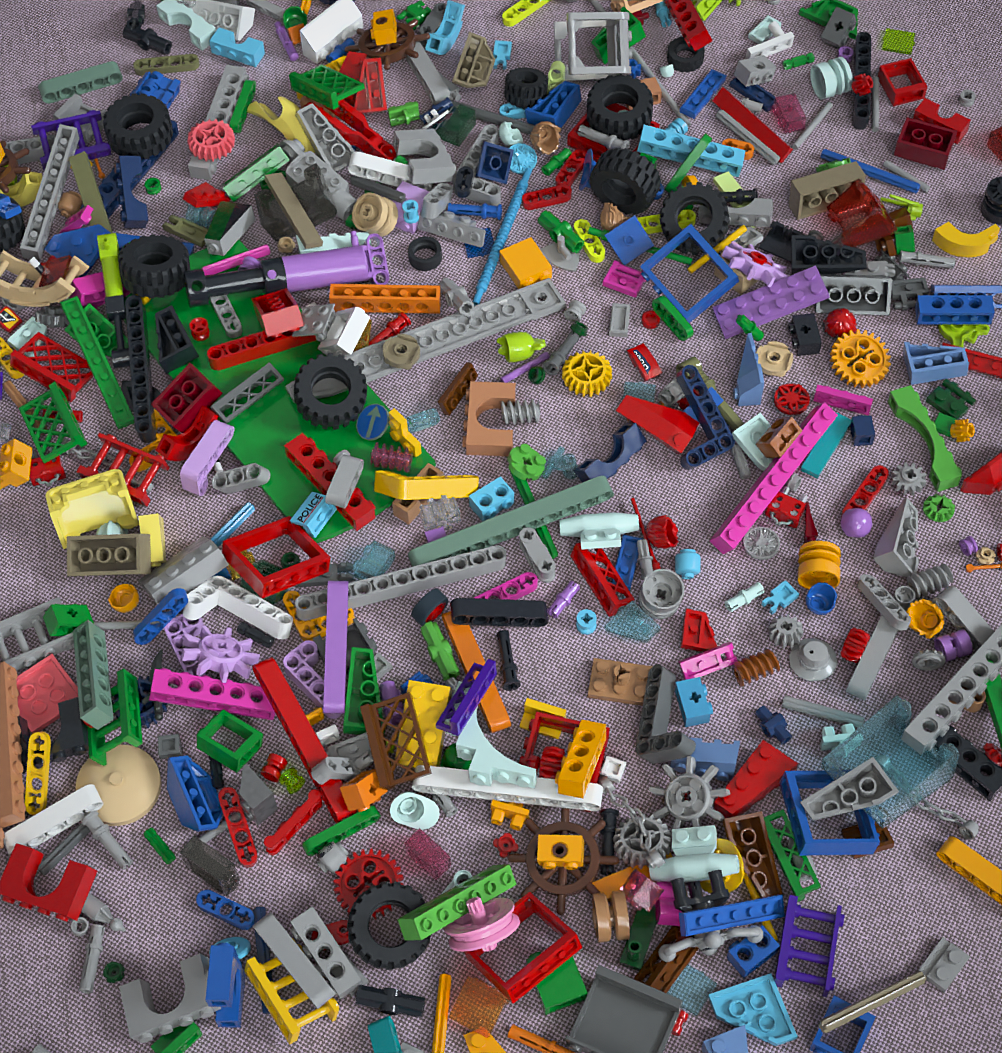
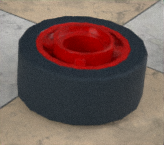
M435 588L419 600L413 608L411 616L421 626H424L425 623L433 622L440 616L448 605L449 600L439 589Z

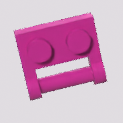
M615 260L605 276L602 286L636 298L646 280L641 275L642 271L622 265L621 262Z

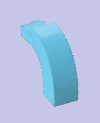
M452 0L447 1L441 25L435 33H429L430 39L427 40L425 50L438 55H444L451 49L463 24L461 19L465 8L464 4Z

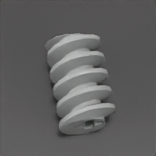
M531 399L529 405L526 400H523L522 405L516 400L514 406L511 401H508L507 406L501 401L502 420L505 421L506 425L509 424L510 419L513 424H516L517 419L523 424L525 418H527L528 423H531L532 418L538 423L540 419L539 399L537 404Z
M945 563L932 569H926L925 572L921 571L918 574L915 573L911 577H907L908 586L915 592L916 599H920V592L926 597L928 591L930 594H934L935 588L940 592L942 591V586L946 589L949 587V582L953 583V574Z

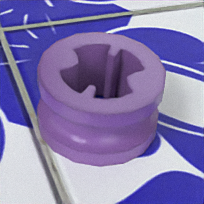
M843 46L839 49L837 57H843L849 63L852 61L854 51L851 47Z
M968 536L959 541L960 549L966 556L978 551L977 543L973 537Z

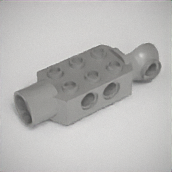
M299 140L281 141L280 146L290 159L289 162H291L286 170L289 186L324 216L335 213L341 220L346 221L357 201L349 194L348 182L312 151L304 152L305 148Z

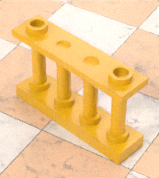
M253 957L246 961L244 972L289 1045L298 1040L300 1028L325 1014L328 1015L331 1022L336 1020L339 1006L334 998H331L319 1009H315L298 1019L292 1018L289 1009L309 999L303 991L287 1000H281L277 991L295 982V980L289 974L275 982L269 981L266 972L282 965V963L276 957L261 964Z

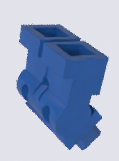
M149 71L145 73L143 78L139 79L135 90H132L130 96L132 94L141 95V93L147 94V96L152 95L156 99L161 100L169 109L180 92L181 81L166 78L157 71L152 73Z

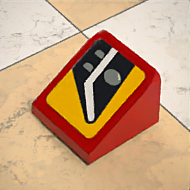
M5 306L0 311V328L11 334L23 321L9 307Z

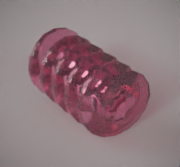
M376 442L372 449L370 463L372 465L374 462L375 467H379L381 464L384 469L389 465L390 470H394L396 467L397 471H402L404 468V471L408 473L413 461V452L409 454V449L406 448L403 453L401 452V446L394 451L393 445L387 450L385 443L379 448V444Z

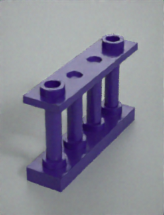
M90 110L85 114L49 122L40 121L35 123V125H31L33 135L39 134L44 151V156L40 157L43 170L46 168L51 153L46 133L51 131L57 132L60 124L75 127L78 130L79 148L76 149L74 155L85 151L89 160L112 155L108 142H103L97 121L102 120L100 110ZM91 123L96 141L94 146L88 147L85 145L80 125Z
M789 895L774 981L776 986L781 988L784 981H789V979L823 986L822 997H827L829 991L834 990L835 977H832L835 950L839 927H843L845 914H841V905H837L835 914L802 908L801 905L797 904L798 896ZM801 916L833 923L832 934L828 935L797 928V925H794V919ZM799 937L830 944L829 954L825 956L794 949V946H790L791 938ZM796 958L827 965L825 977L793 971L790 967H787L788 959Z

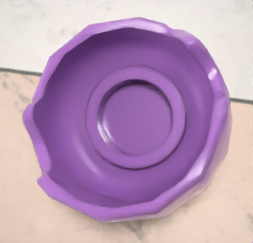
M860 508L848 509L841 518V528L848 537H865L870 533L873 525L870 513Z

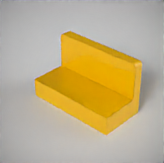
M527 698L524 704V714L520 728L528 730L531 719L535 718L536 711L566 718V709ZM541 726L539 734L559 739L561 730Z

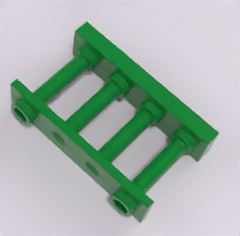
M124 668L117 672V685L111 688V697L119 694V699L112 704L113 713L120 710V717L98 730L87 726L89 758L102 766L107 765L106 752L118 745L128 742L134 747H138L143 744L137 677ZM121 727V734L105 743V735Z

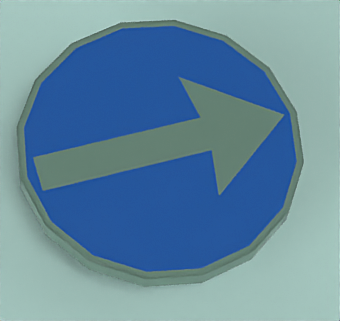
M371 404L360 412L356 428L361 438L372 441L380 438L386 432L389 426L388 410L380 404Z

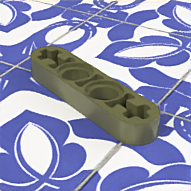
M183 54L138 59L134 62L133 66L137 75L144 76L149 71L150 73L157 71L161 74L194 71L199 68L200 63L197 55ZM174 62H178V63H179V64L176 65V66H172V65H171V64L174 63ZM156 64H162L161 67H154Z

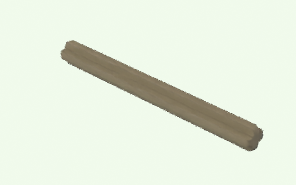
M918 971L821 1019L818 1027L823 1033H828L923 985L926 981V976L923 972Z

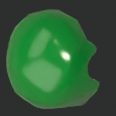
M291 6L283 14V26L286 30L301 23L306 26L307 15L300 7Z

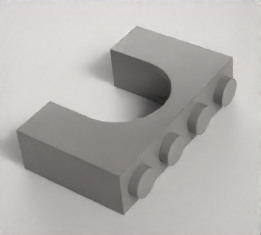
M434 128L394 131L393 147L397 155L421 154L430 157L409 159L407 175L412 184L453 182L454 174H456V165L453 164L450 154L447 153L445 145L442 144L441 138Z
M197 954L180 961L185 983L184 997L173 1011L166 1014H159L156 1011L148 982L139 978L119 986L130 1038L140 1043H146L151 1041L156 1035L169 1034L178 1026L191 1025L193 1020L214 1015L215 1011L221 1009V1007H209L205 1000L209 958L202 954Z

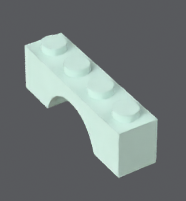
M164 0L156 5L159 18L169 26L184 24L191 27L189 29L191 43L203 51L210 46L209 40L216 32V29L212 24L207 23L203 17L195 14L191 8L186 7L180 0Z

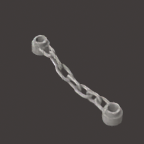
M64 438L61 444L64 445L70 442V440ZM76 446L64 452L66 455L73 453L79 459H92L97 456V453L93 450L81 449L78 451L75 449ZM81 452H90V456H82ZM106 454L102 462L108 466H111V464L106 461V457H109L113 460L115 459V457ZM119 466L118 468L124 474H126V471L129 470L128 468H123L121 466ZM133 477L130 484L132 483L133 485L139 487L144 478H141L138 482L135 480V477ZM152 483L148 486L147 493H150L154 485Z
M878 756L875 758L884 772L892 776L897 787L902 789L919 808L931 812L942 820L955 822L960 826V834L968 840H973L978 834L979 826L973 820L966 821L953 811L940 809L929 803L922 796L916 794L908 785L902 773L890 766V761L887 757ZM899 776L904 782L902 785H900L898 780L896 779ZM918 798L925 803L924 807L915 800ZM944 813L951 814V815H952V819H951V818L944 817L943 814H944Z
M605 775L598 783V785L603 787V794L605 795L608 792L610 803L620 808L626 807L630 811L631 819L636 825H639L642 832L640 834V847L648 852L649 856L646 859L653 869L661 867L666 862L656 848L652 851L649 849L651 847V833L646 831L643 825L645 821L644 815L638 808L632 809L628 805L626 797L612 793L616 788L607 775ZM615 797L622 799V804L615 802ZM635 811L638 812L642 820L635 819V817L633 816L636 815ZM643 836H648V846L645 843L643 844Z

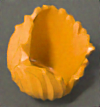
M926 599L910 603L911 606L906 612L911 617L909 624L911 629L919 632L920 635H925L927 639H931L941 631L945 621L943 612L937 604Z

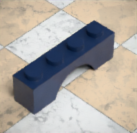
M119 156L118 161L114 164V171L118 174L116 188L120 190V195H118V204L122 207L120 220L123 221L124 228H146L149 221L147 204L138 201L130 189V185L139 181L142 175L141 156Z
M624 423L612 434L614 445L608 459L603 462L599 459H586L574 470L582 483L598 476H606L607 479L614 476L621 465L629 462L630 457L642 449L647 440L636 423Z

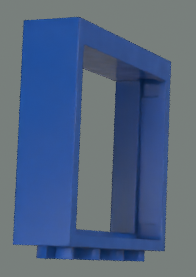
M692 224L688 225L640 266L642 270L641 275L647 282L650 280L654 284L652 286L654 291L658 295L662 294L688 323L693 321L739 282L735 272ZM690 237L726 279L691 309L686 311L650 269Z
M851 770L784 772L779 784L799 856L874 854L876 848L880 845V835L876 831L875 819L869 807L854 811L862 839L812 838L805 810L800 804L802 799L799 789L824 788Z

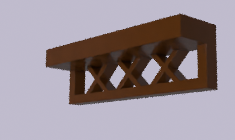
M672 926L634 977V980L667 993L699 948L688 947L676 952V957L673 961L665 962L662 960L655 964L660 958L659 948L673 940H676V943L688 937L695 938L694 935L681 936L680 926ZM651 974L646 982L642 981L645 976Z

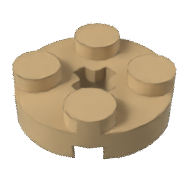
M771 341L757 349L758 364H761L763 373L770 376L783 377L792 367L793 354L785 344ZM775 356L777 361H772L770 358Z

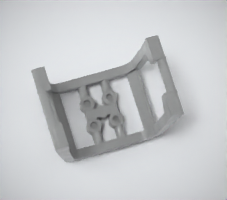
M570 12L566 14L567 21L553 22L555 61L562 62L561 39H565L568 34L569 57L568 66L564 63L566 68L565 81L600 80L602 78L606 79L609 75L617 76V74H622V76L631 74L629 59H632V48H629V41L632 40V32L628 31L629 12ZM607 27L608 66L585 67L579 57H576L575 32L579 28Z

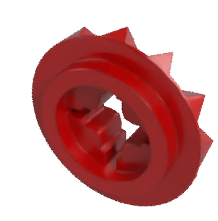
M986 743L983 746L985 754L1002 767V749L992 743Z

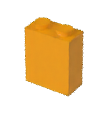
M532 237L499 251L500 263L518 289L552 278V266Z

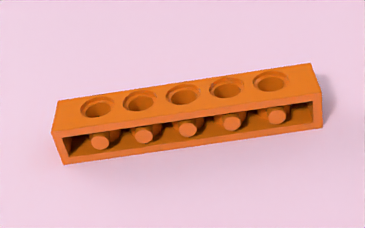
M330 284L329 302L330 304H335V312L359 307L365 312L440 314L441 289L437 285Z

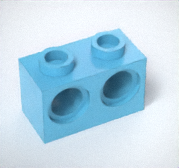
M501 476L469 495V506L482 522L495 517L498 512L510 508L514 503V491Z

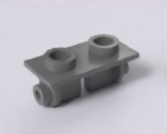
M882 249L880 250L882 255L877 256L874 261H887L888 264H895V276L891 277L893 281L904 280V276L910 278L907 273L908 269L901 262L897 264L894 261L896 259L894 256L889 257Z

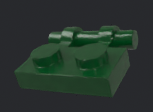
M945 379L942 385L947 389L944 390L938 386L927 397L926 402L942 414L960 420L969 409L965 404L968 403L973 406L977 400L968 391L965 392L960 389L954 381L951 382ZM952 393L956 394L957 396L960 397V399H959V400L956 399V398L953 397L951 394H952Z

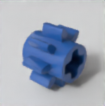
M629 59V66H631L630 75L635 79L641 75V64H638L634 59Z

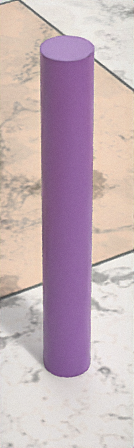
M544 352L501 377L500 381L508 383L532 367L549 359L550 355L548 352Z

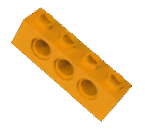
M581 720L579 727H575L573 742L568 744L567 757H563L561 771H557L555 784H558V794L584 798L606 741V724Z

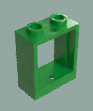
M224 709L218 715H214L205 728H201L196 735L197 749L236 773L261 749L263 744V733ZM222 726L246 740L235 752L211 739Z

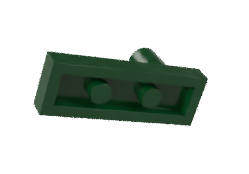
M640 901L630 930V939L626 941L619 962L620 965L637 971L641 970L657 924L655 906Z

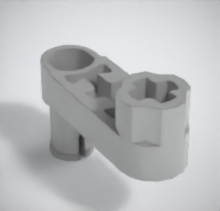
M368 749L359 758L354 759L326 757L312 768L311 775L321 785L329 779L351 780L365 771V768L374 762L371 749Z

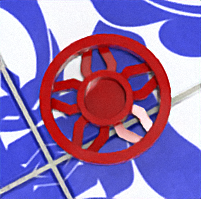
M800 384L781 385L775 392L774 404L784 414L798 415L803 413L809 406L810 396L807 390ZM782 406H788L790 410L785 409Z

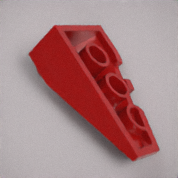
M629 395L623 398L615 410L632 423H636L639 428L676 454L683 452L699 425L698 421L683 411Z

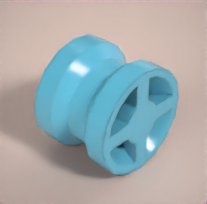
M588 609L580 611L576 618L577 630L585 635L593 633L596 629V614Z

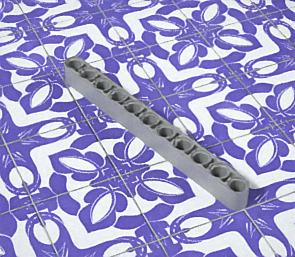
M499 545L348 583V609L500 571L506 565V550ZM328 589L299 596L295 600L296 616L303 621L327 616V603H321L327 602Z

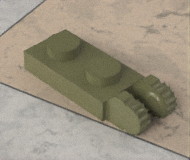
M172 214L169 216V221L172 224L164 222L162 225L165 231L195 245L203 247L206 244L204 238L208 229L187 219Z

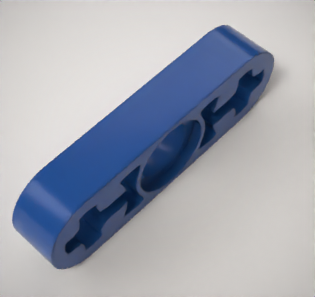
M203 890L197 895L196 902L201 911L241 930H249L253 927L254 914L249 908L211 890ZM210 897L211 902L216 904L215 908L211 903L204 905L203 898L208 899ZM230 905L232 907L231 912L228 915H222L220 913L222 906ZM236 910H238L237 913L241 917L248 915L249 921L242 923L241 919L236 916Z

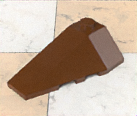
M762 811L722 819L727 840L731 841L740 852L744 870L760 898L783 895Z

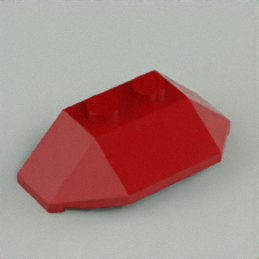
M1002 452L965 478L960 491L991 495L995 491H1001Z

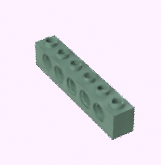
M87 620L73 630L80 718L98 730L114 718L105 632Z

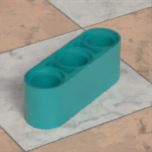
M389 1015L368 1024L374 1053H402L396 1027Z

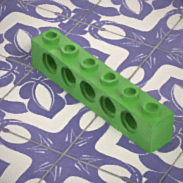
M510 864L492 865L397 919L404 940H423L469 913L466 902L473 897L481 898L482 904L515 886L516 882Z

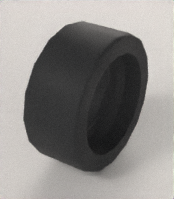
M428 236L414 239L408 247L409 263L413 268L420 271H430L437 268L442 261L440 243L433 237ZM426 248L436 253L428 259H421L414 255L418 250Z

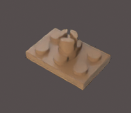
M594 658L588 698L643 706L648 673L653 666Z

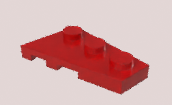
M207 182L185 192L183 200L195 208L218 206L221 201L230 202L231 198L225 195L224 191L214 188Z

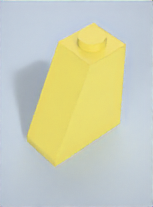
M159 514L138 516L140 533L150 534L151 568L159 567L161 563L166 562L164 520Z

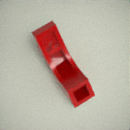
M202 405L191 427L180 435L163 434L156 451L166 460L183 461L188 459L212 422L217 420L219 415L209 407Z

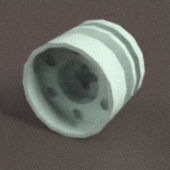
M843 57L812 65L810 70L811 84L820 100L834 97L835 94L840 95L851 91L852 73L849 64Z

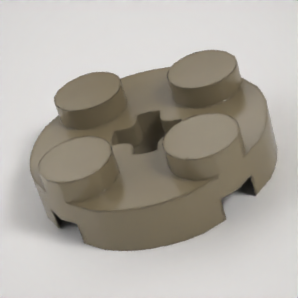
M398 334L394 338L391 336L383 344L384 362L395 368L411 369L412 365L417 363L420 358V346L417 344V340L407 334ZM401 349H404L405 353H398L397 350L401 351Z

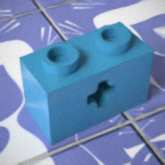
M700 677L677 681L674 692L685 727L709 723L710 716L713 714L711 702H707V688L705 684L701 683Z

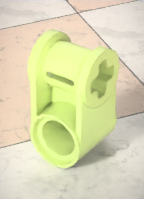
M555 61L551 64L548 73L547 94L565 81L566 68L561 61ZM553 70H559L560 73H555Z

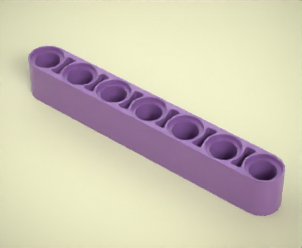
M328 581L323 713L345 714L348 581Z

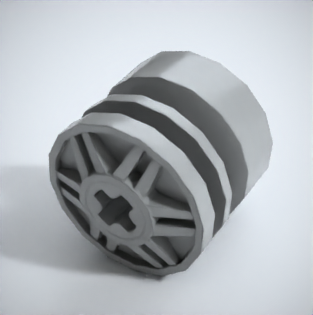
M657 569L649 573L645 577L639 593V604L642 611L654 619L671 617L677 612L684 596L682 579L669 569Z

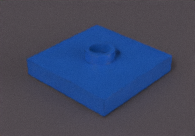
M635 215L605 235L623 265L628 264L655 246Z

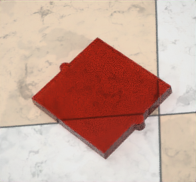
M68 255L47 261L41 274L39 287L50 285L60 277L65 280L67 271L70 269L69 265L72 257Z

